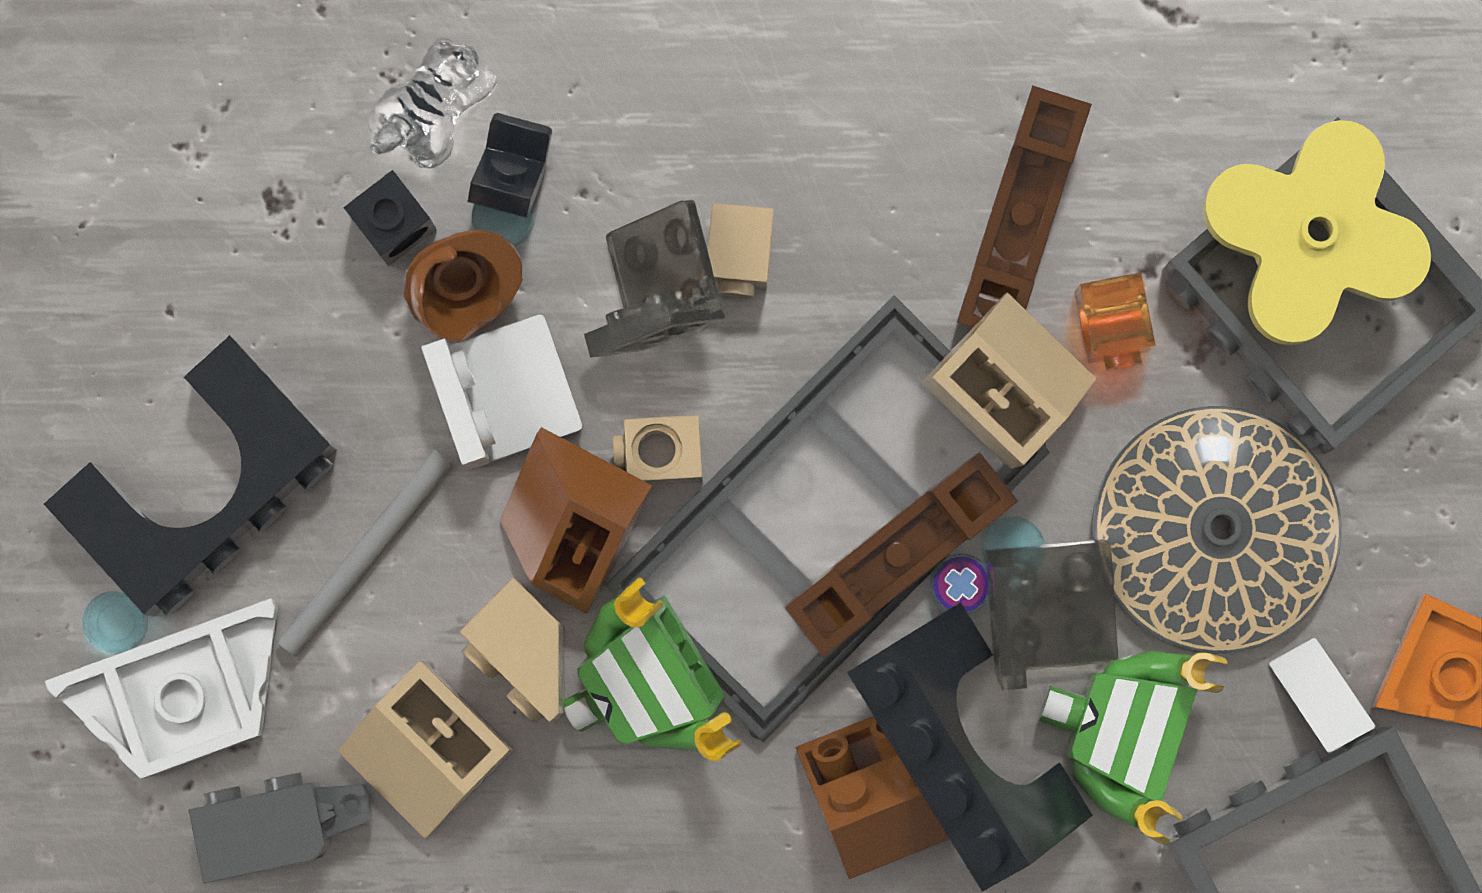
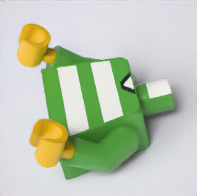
M637 578L618 597L601 607L584 640L587 657L577 668L578 676L585 689L564 700L566 715L573 727L580 732L605 720L616 740L621 744H628L638 740L646 747L699 751L704 758L716 762L741 746L740 740H730L722 730L723 727L732 721L729 713L723 712L712 720L706 719L714 714L725 694L667 597L664 595L653 603L646 601L639 591L645 584V581L642 578Z
M1147 651L1115 659L1105 667L1103 673H1093L1090 675L1084 696L1050 685L1040 711L1039 721L1072 732L1064 757L1074 762L1072 768L1073 777L1101 811L1133 827H1139L1141 832L1159 844L1165 845L1171 840L1156 832L1158 819L1163 815L1170 814L1176 819L1182 820L1181 813L1163 802L1162 799L1197 689L1210 693H1220L1224 689V686L1210 684L1205 680V670L1211 663L1228 664L1227 660L1221 656L1205 652L1191 657L1185 654Z

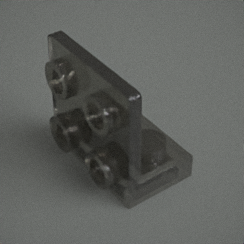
M680 200L607 233L606 242L623 309L606 314L607 325L584 334L590 358L645 351L725 318L694 200Z
M1100 539L985 550L993 666L1002 691L1027 688V670L1110 663L1112 660L1118 659L1111 545L1107 540Z

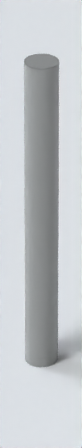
M436 450L432 451L276 641L279 645L295 657L299 654L451 469L452 463Z

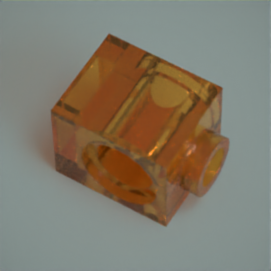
M1141 272L1080 284L1074 291L1088 364L1104 361L1106 371L1142 364L1141 354L1149 352L1156 346Z

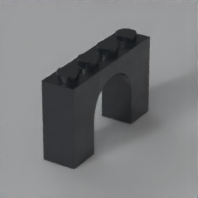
M230 335L184 376V379L230 428L240 450L241 473L239 482L232 498L219 513L209 520L194 526L174 528L159 525L139 509L101 466L89 462L44 503L46 508L144 615L155 617L162 611L166 616H169L178 610L194 594L195 591L189 585L207 568L212 574L223 569L241 551L236 542L253 526L259 532L269 527L287 509V506L282 502L287 495L299 484L305 490L311 488L333 467L328 458L337 449L241 344Z
M960 602L847 673L983 892L1030 866L1091 818L1093 814L1060 762L1018 785L1004 780L993 772L972 747L960 721L957 709V688L961 678L967 672L992 657L993 653Z

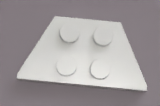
M273 598L267 599L46 680V687L51 694L61 699L85 722L84 725L99 740L109 745L119 755V759L140 779L148 778L262 736L278 610L276 601Z

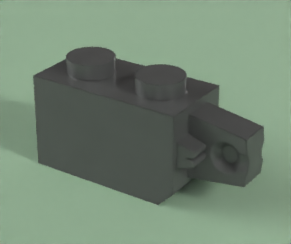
M300 772L264 780L265 793L243 798L240 786L204 793L205 806L188 809L203 884L322 858L332 843L331 836L373 821L366 785L320 787L319 782L303 784Z

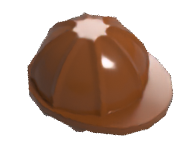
M481 229L459 232L440 239L433 244H428L425 249L417 253L406 269L404 298L414 319L422 323L433 335H436L441 340L445 338L449 342L454 343L456 341L459 343L467 339L474 332L485 328L499 317L512 302L523 281L522 261L514 245L500 234Z

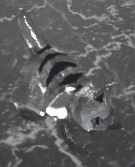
M438 38L429 47L419 68L408 81L397 84L383 93L368 117L370 131L375 134L370 143V149L373 154L389 153L400 146L412 155L415 165L427 169L443 164L451 156L454 145L452 136L455 120L464 111L489 96L497 83L495 73L489 68L479 70V56L473 46L453 44L448 38Z

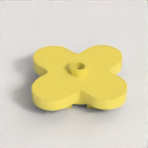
M1338 120L1318 127L1302 144L1290 175L1256 164H1240L1222 172L1206 192L1203 202V217L1211 235L1225 247L1252 256L1256 260L1258 268L1248 295V311L1257 330L1273 342L1283 345H1298L1314 339L1332 321L1342 291H1349L1375 301H1394L1414 291L1427 276L1431 262V252L1428 240L1422 230L1409 219L1380 209L1375 205V197L1385 170V155L1377 137L1361 124ZM1311 221H1317L1326 228L1329 235L1326 241L1319 242L1311 238L1308 233V225Z

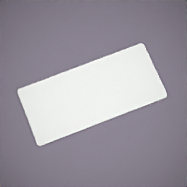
M1312 638L1269 663L1328 753L1335 751L1375 728V724L1316 638Z

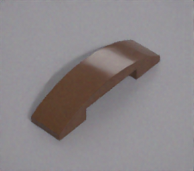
M1032 85L981 241L957 323L974 327L1006 293L1010 294L1026 310L1069 170L1074 161L1090 112L1091 103Z
M978 452L888 520L783 608L818 653L824 657L871 620L873 614L963 542L971 540L1016 504L1018 500L984 456Z

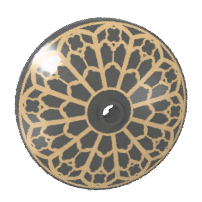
M1227 406L1191 408L1169 415L1148 426L1135 436L1112 461L1102 479L1093 507L1092 545L1094 557L1103 583L1114 602L1135 625L1161 642L1191 652H1206L1210 654L1242 652L1263 646L1290 632L1314 610L1324 596L1335 573L1340 555L1342 524L1339 503L1329 475L1318 457L1296 434L1282 424L1259 413ZM1221 516L1230 521L1227 530L1231 535L1223 540L1216 538L1211 532L1212 520Z

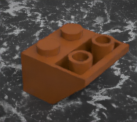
M541 427L535 436L500 518L531 585L587 613L612 573L652 485Z
M874 716L796 747L849 879L949 840V837Z

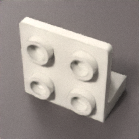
M536 315L453 345H449L444 338L421 347L460 461L467 471L529 450L541 427L561 438L582 430L583 425L543 315Z

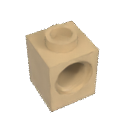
M712 203L705 280L706 285L717 286V295L731 298H753L754 289L767 290L774 208Z
M699 415L624 419L625 435H613L614 466L646 483L658 485L703 482ZM653 435L666 436L674 443L676 448L672 461L660 468L646 465L639 455L642 443Z

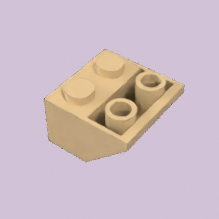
M1006 293L921 383L1011 469L1023 466L1067 420L1097 378L1010 294Z
M513 577L459 631L470 642L462 652L488 678L491 677L493 679L500 672L514 686L506 696L529 720L537 723L544 716L549 722L557 723L565 715V627Z
M419 661L373 707L338 749V752L425 839L514 751L424 661Z

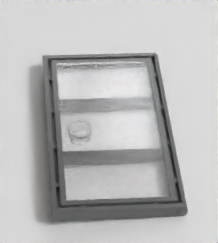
M895 295L605 584L618 597L637 578H642L645 584L639 591L646 601L653 603L664 595L667 597L725 694L722 702L749 728L750 735L755 739H760L763 743L945 558L873 614L871 620L824 657L818 653L783 607L888 520L976 453L980 452L1011 492L1050 453L1046 443H1044L1023 466L1010 469L921 383L950 353V350Z

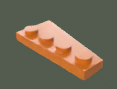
M1422 594L1371 707L1482 728V619L1428 594Z

